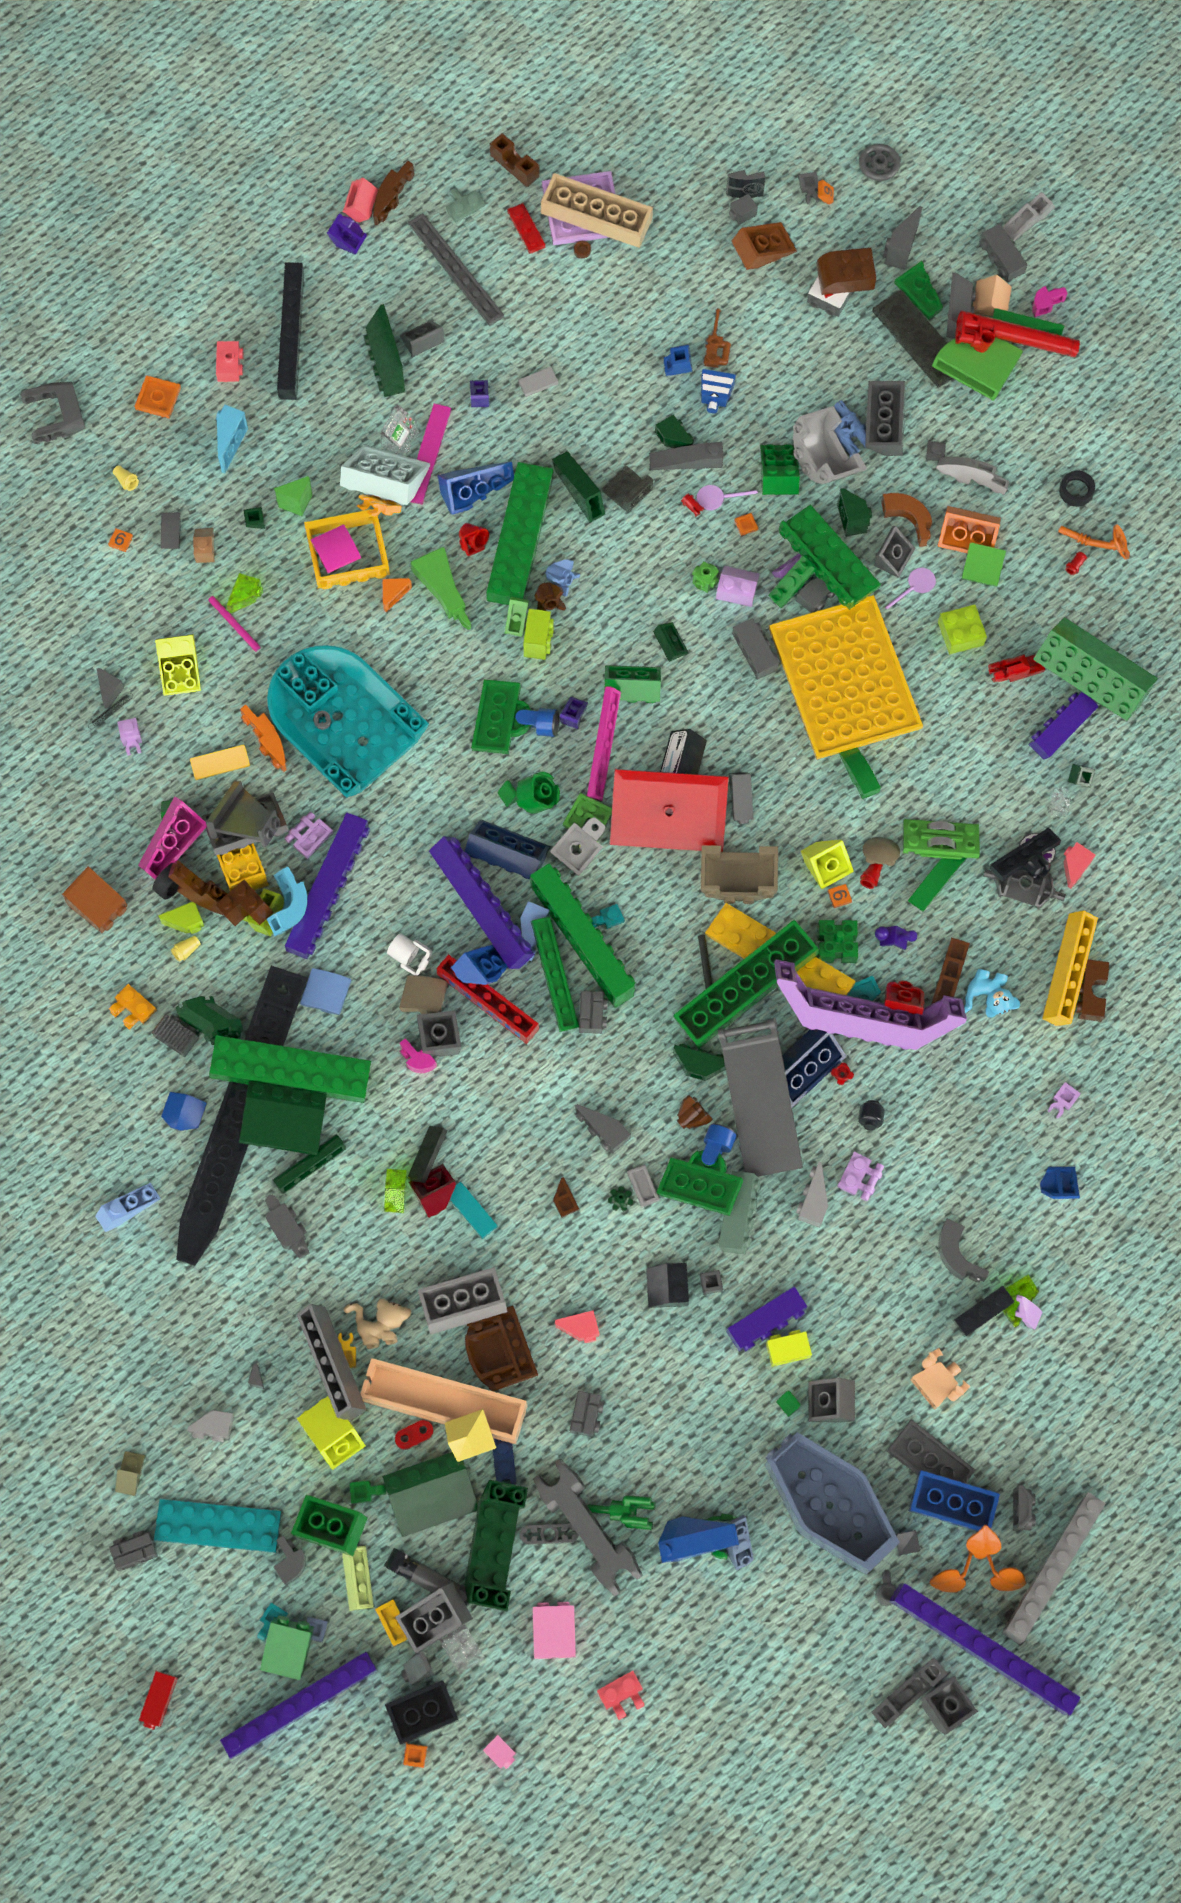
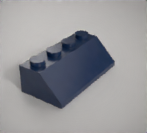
M481 819L470 832L464 852L474 859H481L489 865L499 866L507 872H514L522 875L525 879H530L531 874L542 868L551 846Z
M810 1029L782 1055L791 1106H795L833 1068L847 1057L833 1034L823 1030Z

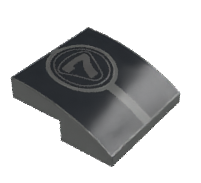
M745 170L729 173L727 176L726 195L735 198H741L747 194L751 198L763 196L766 179L764 171L751 175H746Z

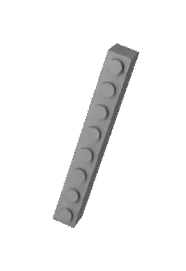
M1089 1492L1082 1497L1002 1631L1003 1635L1018 1645L1025 1641L1106 1503Z

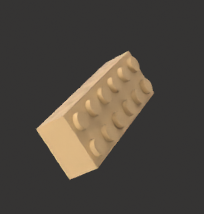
M555 173L541 200V214L640 248L653 217V207Z

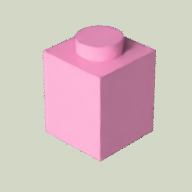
M499 1735L483 1750L500 1769L503 1767L507 1769L515 1761L513 1756L516 1753Z

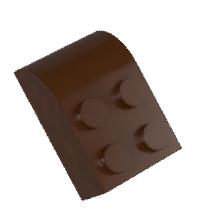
M871 247L831 251L818 258L816 265L821 295L875 289L877 278Z

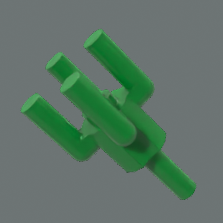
M625 1495L623 1501L612 1500L610 1506L588 1504V1508L592 1513L610 1514L611 1521H621L626 1528L653 1529V1522H649L648 1517L636 1516L637 1508L655 1510L656 1503L652 1501L651 1497Z

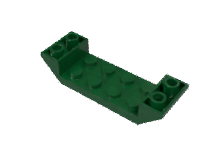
M491 1479L488 1481L478 1502L465 1578L468 1604L508 1611L511 1590H506L518 1513L519 1509L525 1508L528 1488Z

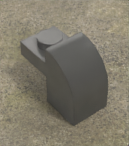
M282 1536L276 1541L287 1558L275 1565L274 1569L287 1586L303 1573L306 1557L302 1548L294 1552L293 1550L296 1547L290 1538L286 1540Z

